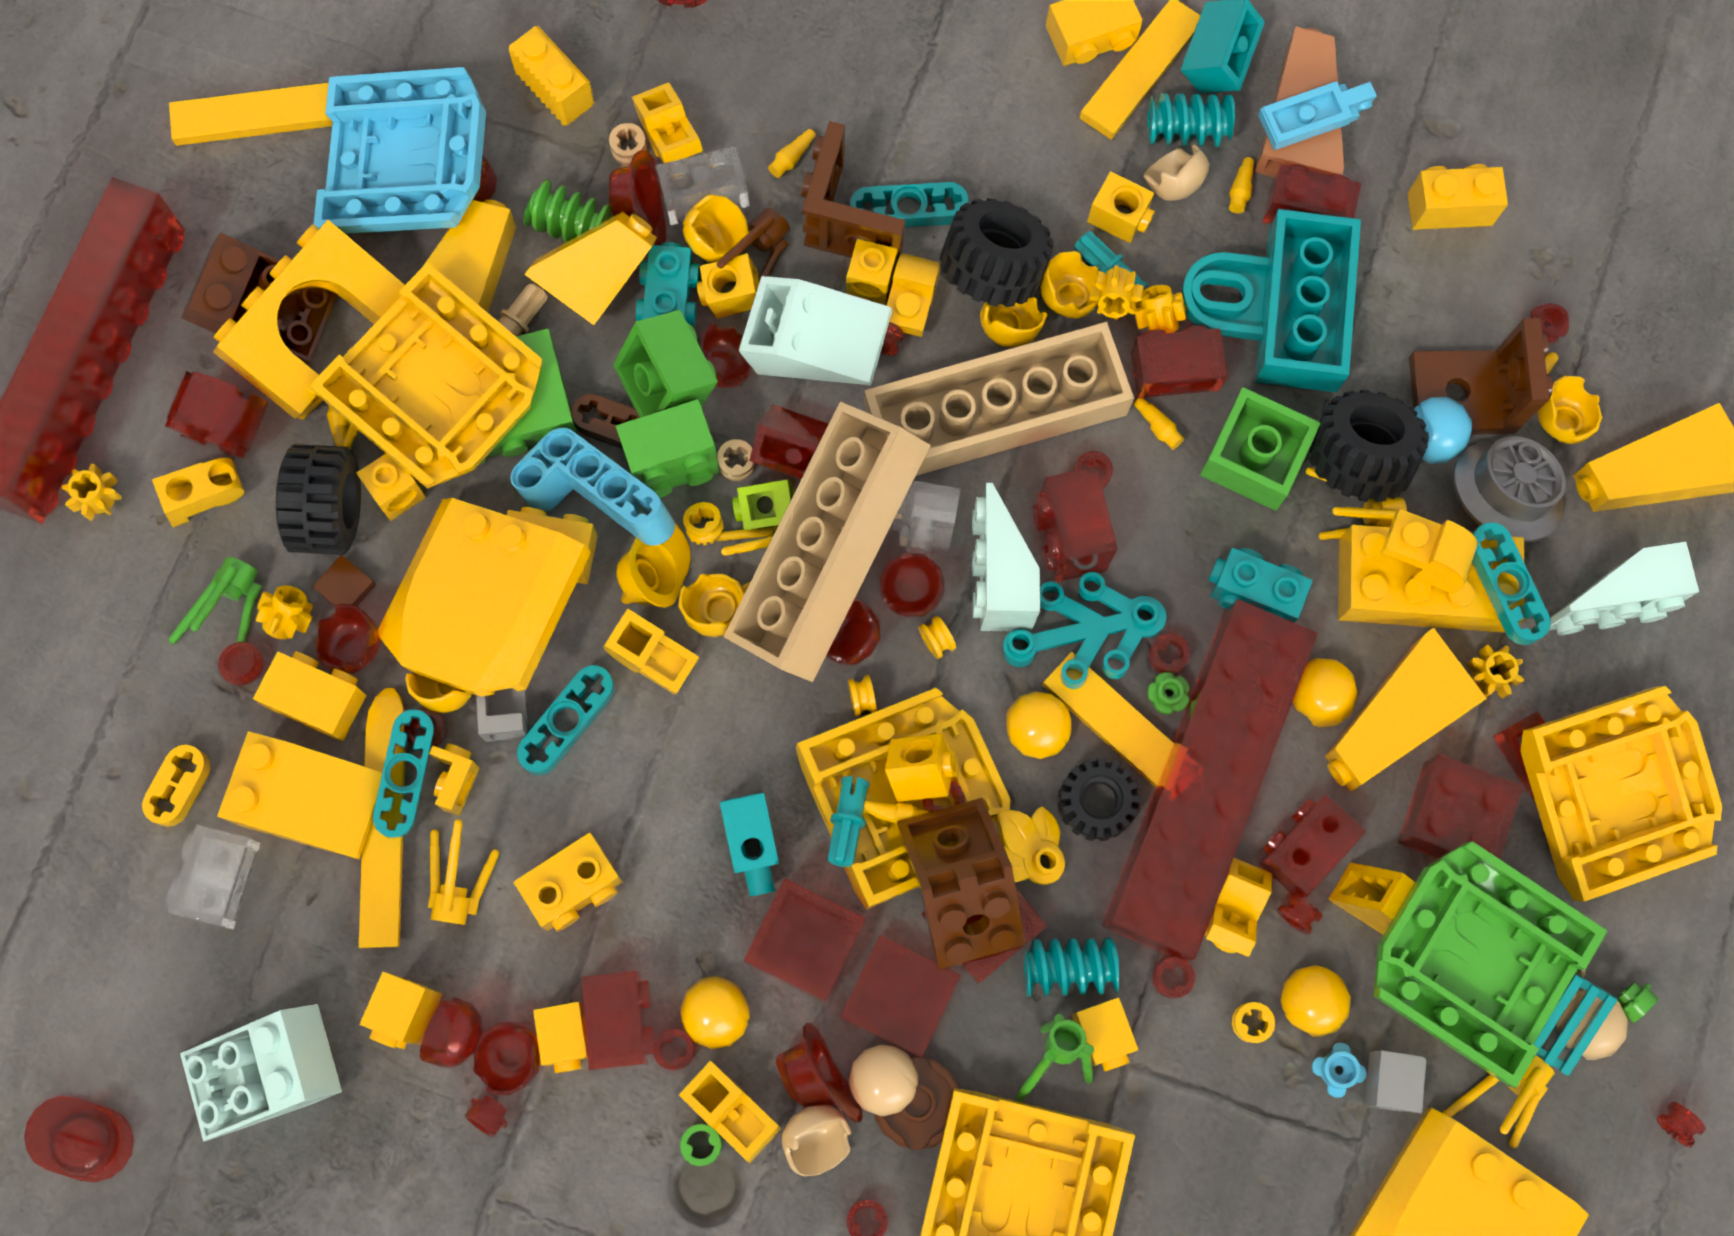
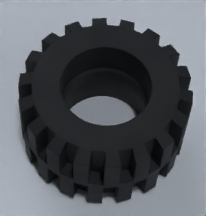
M987 198L986 201L981 199L972 200L971 204H963L954 215L940 253V267L942 272L947 274L946 279L948 282L956 285V290L963 295L971 296L972 300L987 302L988 305L996 307L998 304H1002L1005 307H1012L1015 303L1023 304L1028 301V298H1032L1035 295L1052 256L1054 241L1049 237L1051 233L1046 226L1041 225L1042 221L1037 216L1028 213L1029 210L1023 207H1017L1005 200L1001 202L991 198Z
M1360 390L1359 393L1354 391L1344 392L1343 397L1337 395L1331 400L1330 404H1327L1320 420L1321 424L1310 446L1309 452L1311 455L1309 459L1311 465L1316 467L1315 473L1317 476L1326 479V485L1331 489L1337 488L1342 491L1341 495L1349 498L1352 495L1358 497L1359 501L1368 502L1369 499L1383 502L1386 501L1387 497L1394 499L1400 496L1402 491H1406L1409 488L1426 452L1429 441V433L1425 431L1426 424L1423 419L1416 417L1418 413L1412 407H1406L1403 405L1404 401L1398 398H1390L1386 393L1378 391L1376 394L1371 393L1370 390Z
M293 444L288 448L279 469L276 486L277 526L282 543L288 552L344 555L349 551L357 533L361 509V481L356 474L359 468L355 456L349 447Z

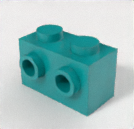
M1249 0L1205 2L1180 70L1199 93L1241 90L1265 23Z

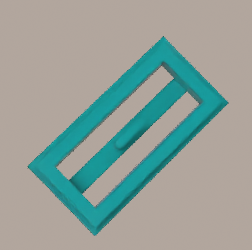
M1575 973L1534 1043L1539 1048L1535 1056L1540 1057L1550 1066L1558 1068L1560 1072L1569 1077L1618 1001L1617 998ZM1581 987L1586 990L1585 995L1549 1051L1544 1049L1542 1045L1578 989ZM1596 997L1601 999L1602 1001L1564 1060L1559 1058L1558 1056Z

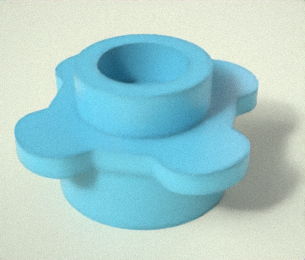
M1345 1043L1334 1044L1329 1054L1323 1058L1317 1057L1312 1062V1072L1317 1076H1321L1327 1085L1328 1094L1335 1098L1343 1097L1346 1094L1347 1088L1352 1087L1356 1083H1362L1366 1078L1365 1067L1359 1064L1356 1057L1351 1054L1350 1047ZM1336 1066L1342 1067V1074L1338 1075L1335 1072Z

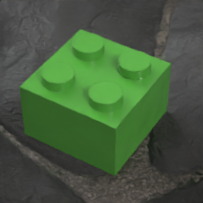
M681 310L636 321L613 363L640 418L699 399L702 407L718 382L714 366L709 360H706L697 343L696 332L690 324H687Z
M1242 387L1199 476L1277 511L1288 496L1321 423Z
M699 399L616 425L631 475L656 492L660 498L670 494L674 487L687 483L690 486L701 485L710 481L714 474L720 473L715 444Z

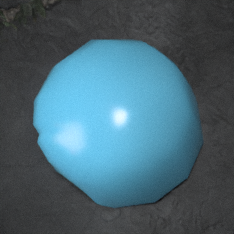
M1431 397L1414 408L1418 413L1416 417L1423 419L1426 424L1425 431L1429 433L1428 447L1422 461L1429 464L1448 463L1464 451L1471 438L1472 420L1463 404L1449 397Z

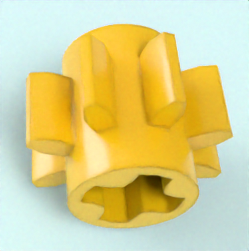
M1114 266V268L1109 269L1106 273L1097 272L1095 284L1091 286L1089 300L1099 301L1098 314L1102 313L1107 317L1118 320V318L1123 317L1127 313L1133 315L1136 313L1137 302L1142 300L1143 286L1134 284L1135 271L1130 272L1127 269Z
M1155 285L1145 289L1142 294V300L1137 302L1135 318L1138 329L1148 327L1149 334L1154 337L1167 336L1177 331L1179 328L1178 321L1186 319L1182 293L1179 292L1172 295L1171 287L1167 285Z
M95 464L90 465L89 471L73 469V476L68 484L61 487L72 497L65 505L73 512L81 510V514L90 521L93 520L95 514L105 513L110 516L112 514L111 507L114 505L115 500L122 499V496L111 488L117 483L118 479L110 472L102 474V470Z
M288 585L279 586L276 588L274 595L265 591L262 593L257 605L259 612L256 621L262 623V628L268 635L277 639H291L295 630L302 633L307 632L312 620L310 612L313 604L307 602L306 595L300 589Z
M1486 645L1479 650L1481 659L1473 658L1467 662V666L1473 669V681L1482 690L1485 697L1497 691L1498 695L1504 699L1512 694L1509 685L1518 686L1524 682V678L1518 675V666L1523 663V660L1515 659L1509 654V646L1507 645L1495 653L1489 645ZM1490 669H1498L1500 674L1492 675Z

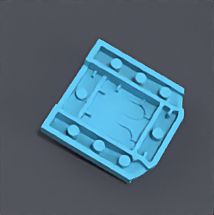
M464 67L329 77L325 114L333 124L326 189L317 190L313 224L320 229L329 220L345 234L457 227L480 188L486 121L485 107L467 70Z

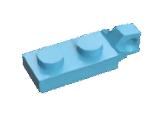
M1336 81L1264 106L1260 109L1258 117L1273 150H1277L1349 125L1351 122L1359 119V112L1373 106L1372 103L1377 95L1371 82L1347 89L1345 84L1339 85Z

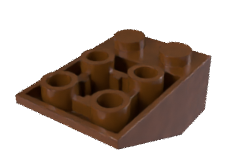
M220 232L211 245L181 319L215 334L229 318L237 323L247 312L241 306L242 303L257 286L265 291L275 279L269 273L280 260ZM306 287L298 289L287 295L281 301L278 309L277 326L282 341L295 356L306 363L311 361L338 295L324 288Z

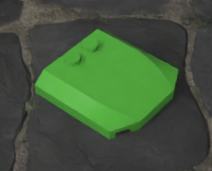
M1473 841L1465 842L1424 867L1378 943L1374 997L1507 1086L1517 1088L1539 1050L1534 1045L1535 1041L1577 969L1585 970L1607 930Z

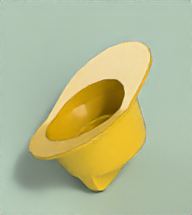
M676 523L674 533L666 542L656 546L647 545L638 538H635L631 549L620 559L616 569L618 584L623 591L620 599L621 602L645 606L653 604L663 608L675 603L691 561L690 546L685 534Z

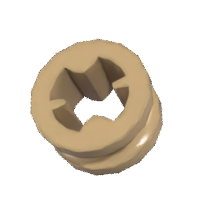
M623 123L616 126L610 133L609 144L612 155L617 162L623 165H634L644 159L647 153V144L644 132L639 126L633 123ZM630 138L635 140L636 147L630 150L629 146H627L626 150H622L620 141L627 139V142H630Z
M740 439L726 441L717 453L720 473L726 479L742 481L752 475L756 460L753 448L747 442ZM740 453L745 454L743 456L745 466L742 467L736 464L733 468L728 467L730 465L729 458L727 457L729 454L735 457Z

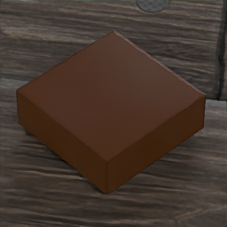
M340 555L312 588L348 617L376 584L345 557Z

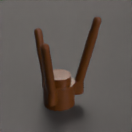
M765 208L756 219H753L747 225L749 233L717 262L718 268H724L745 248L752 244L762 252H766L768 249L772 250L759 276V281L762 276H770L779 256L789 246L784 237L790 231L789 224L783 216L771 208Z

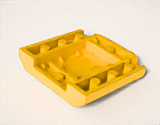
M429 262L399 291L400 298L344 357L339 354L309 385L316 395L427 489L472 472L530 410L543 364L541 357Z
M442 499L376 634L404 668L416 674L479 697L494 695L496 690L513 688L516 691L526 690L591 551L584 544L558 531L458 499Z
M1655 686L1523 730L1520 751L1558 878L1574 901L1585 902L1717 855L1718 845L1712 844L1714 821H1721L1722 803L1697 721L1688 711H1681L1667 695L1672 692L1666 686Z
M934 688L797 743L795 748L802 773L830 837L832 836L834 826L830 818L837 810L842 777L853 776L852 784H854L852 795L855 792L857 777L870 783L866 800L896 804V797L885 772L891 739L942 733L948 751H954L958 765L957 776L951 779L949 795L946 797L901 801L899 803H911L918 809L932 812L983 798L1002 841L997 814L1001 811L1010 810V797L974 719L963 709L961 711L956 709L942 697L943 693L939 689ZM863 812L862 818L866 821V825L860 829L855 860L852 866L844 867L856 895L867 910L919 886L901 840L898 825ZM949 842L944 846L952 847L960 844L961 842Z
M954 1088L920 1236H1113L1135 1134L1107 1123L986 1093Z
M1426 1108L1350 1236H1577L1589 1214L1574 1200L1458 1121L1433 1108Z

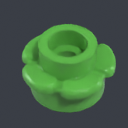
M1163 672L1157 675L1155 682L1151 683L1148 687V699L1154 708L1162 714H1171L1174 711L1180 712L1187 707L1190 701L1188 682L1181 676H1174L1171 672ZM1167 689L1173 691L1172 697H1168L1165 694Z
M1634 981L1616 997L1626 1017L1632 1023L1643 1017L1659 1000L1649 989L1652 986L1649 983L1640 987Z

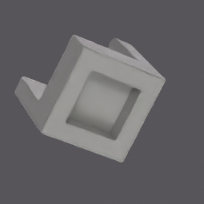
M513 688L496 690L494 695L482 697L476 695L478 734L485 742L523 739L529 732L526 690L516 691Z
M1383 1050L1370 1051L1365 1106L1405 1113H1422L1426 1059L1422 1056Z

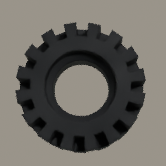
M1098 758L1096 761L1089 759L1072 769L1063 781L1058 797H1060V802L1058 803L1059 812L1062 811L1064 816L1062 818L1065 825L1069 824L1073 828L1072 832L1077 836L1082 834L1086 836V840L1100 839V841H1106L1124 832L1137 817L1139 812L1137 810L1138 805L1141 803V795H1138L1137 790L1140 787L1137 780L1132 781L1130 777L1132 773L1128 768L1124 771L1119 767L1121 763L1115 760L1109 763L1106 762V758ZM1099 783L1108 786L1113 791L1116 804L1110 814L1095 816L1086 810L1083 805L1082 796L1088 786Z

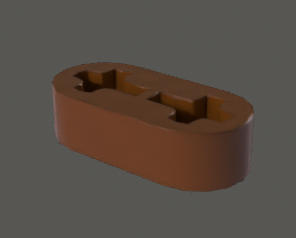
M594 394L582 395L576 399L571 409L575 427L580 433L620 449L623 448L616 425L614 424H622L640 418L636 409ZM592 407H595L599 417L606 419V422L592 418L590 423H585L582 412H590Z

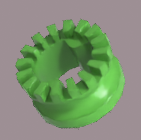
M707 1124L693 1125L682 1135L680 1142L681 1153L684 1159L692 1165H709L721 1153V1136ZM697 1131H704L710 1134L708 1142L714 1146V1149L707 1158L699 1159L692 1155L694 1147L688 1144L690 1137Z

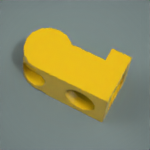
M218 458L205 463L201 462L152 479L163 511L173 528L189 522L188 517L213 507L230 504L241 498L245 492L235 464L230 458Z

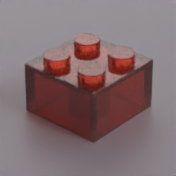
M1097 467L1045 477L1041 492L1037 493V505L1032 507L1037 530H1044L1047 545L1042 547L1047 570H1054L1057 582L1079 578L1088 572H1106L1118 548Z
M1438 754L1423 764L1398 843L1439 859L1465 842L1473 841L1501 860L1524 786Z
M784 878L743 961L746 965L826 1004L859 937L866 918Z

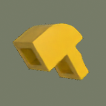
M1399 509L1394 515L1381 553L1416 566L1413 579L1455 594L1465 584L1478 541L1471 532L1452 521L1446 520L1441 525Z
M1231 856L1214 891L1205 915L1201 934L1205 935L1207 940L1212 941L1217 948L1224 952H1238L1249 957L1256 944L1257 921L1272 892V873Z

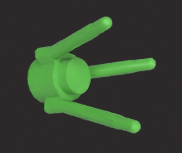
M226 557L211 583L169 637V643L175 644L189 626L192 631H197L221 596L239 601L243 595L246 598L236 646L239 649L244 648L255 599L262 588L261 585L254 582L259 573L258 570L241 560Z
M1057 1014L1052 1021L1040 1027L1042 1033H1049L1045 1041L1046 1052L1016 1094L1018 1101H1023L1053 1062L1062 1065L1071 1064L1079 1057L1081 1058L1085 1082L1087 1084L1093 1082L1091 1055L1094 1051L1093 1046L1086 1043L1085 1031L1078 1023L1065 1020L1063 1015Z

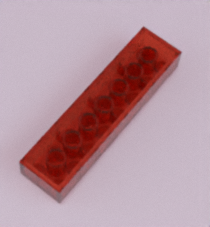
M114 177L111 178L1 398L0 509L43 524L47 514L51 513L57 505L58 491L65 476L69 475L75 468L77 452L82 441L91 434L95 425V415L102 400L107 399L112 391L115 373L120 363L126 361L130 354L131 340L138 326L143 325L148 317L149 303L155 291L160 289L165 282L166 268L173 254L177 253L183 245L185 229L159 193Z
M1236 599L1224 610L1191 694L1190 701L1173 740V747L1158 785L1152 794L1102 927L1180 961L1196 959L1316 640L1317 632L1240 599Z

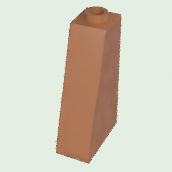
M1295 26L1286 47L1272 104L1318 87L1338 82L1335 36L1323 34L1315 28L1304 29ZM1341 127L1277 150H1273L1267 134L1264 132L1254 172L1333 193L1344 171Z

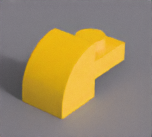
M669 82L632 97L650 146L656 157H660L665 166L685 161L690 156L703 151L700 139L685 115L682 102Z
M905 253L900 254L887 306L893 310L887 329L919 337L923 336L941 272V262Z
M627 608L604 644V650L634 673L638 672L670 693L677 694L699 659V656L665 636L663 630Z
M711 1060L679 1094L710 1127L715 1129L749 1163L755 1159L782 1129Z

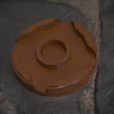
M912 1057L911 1060L918 1073V1085L913 1100L899 1113L887 1116L874 1114V1117L883 1134L894 1143L902 1147L919 1150L935 1147L942 1142L954 1088L960 1089V1085L951 1071L936 1060Z

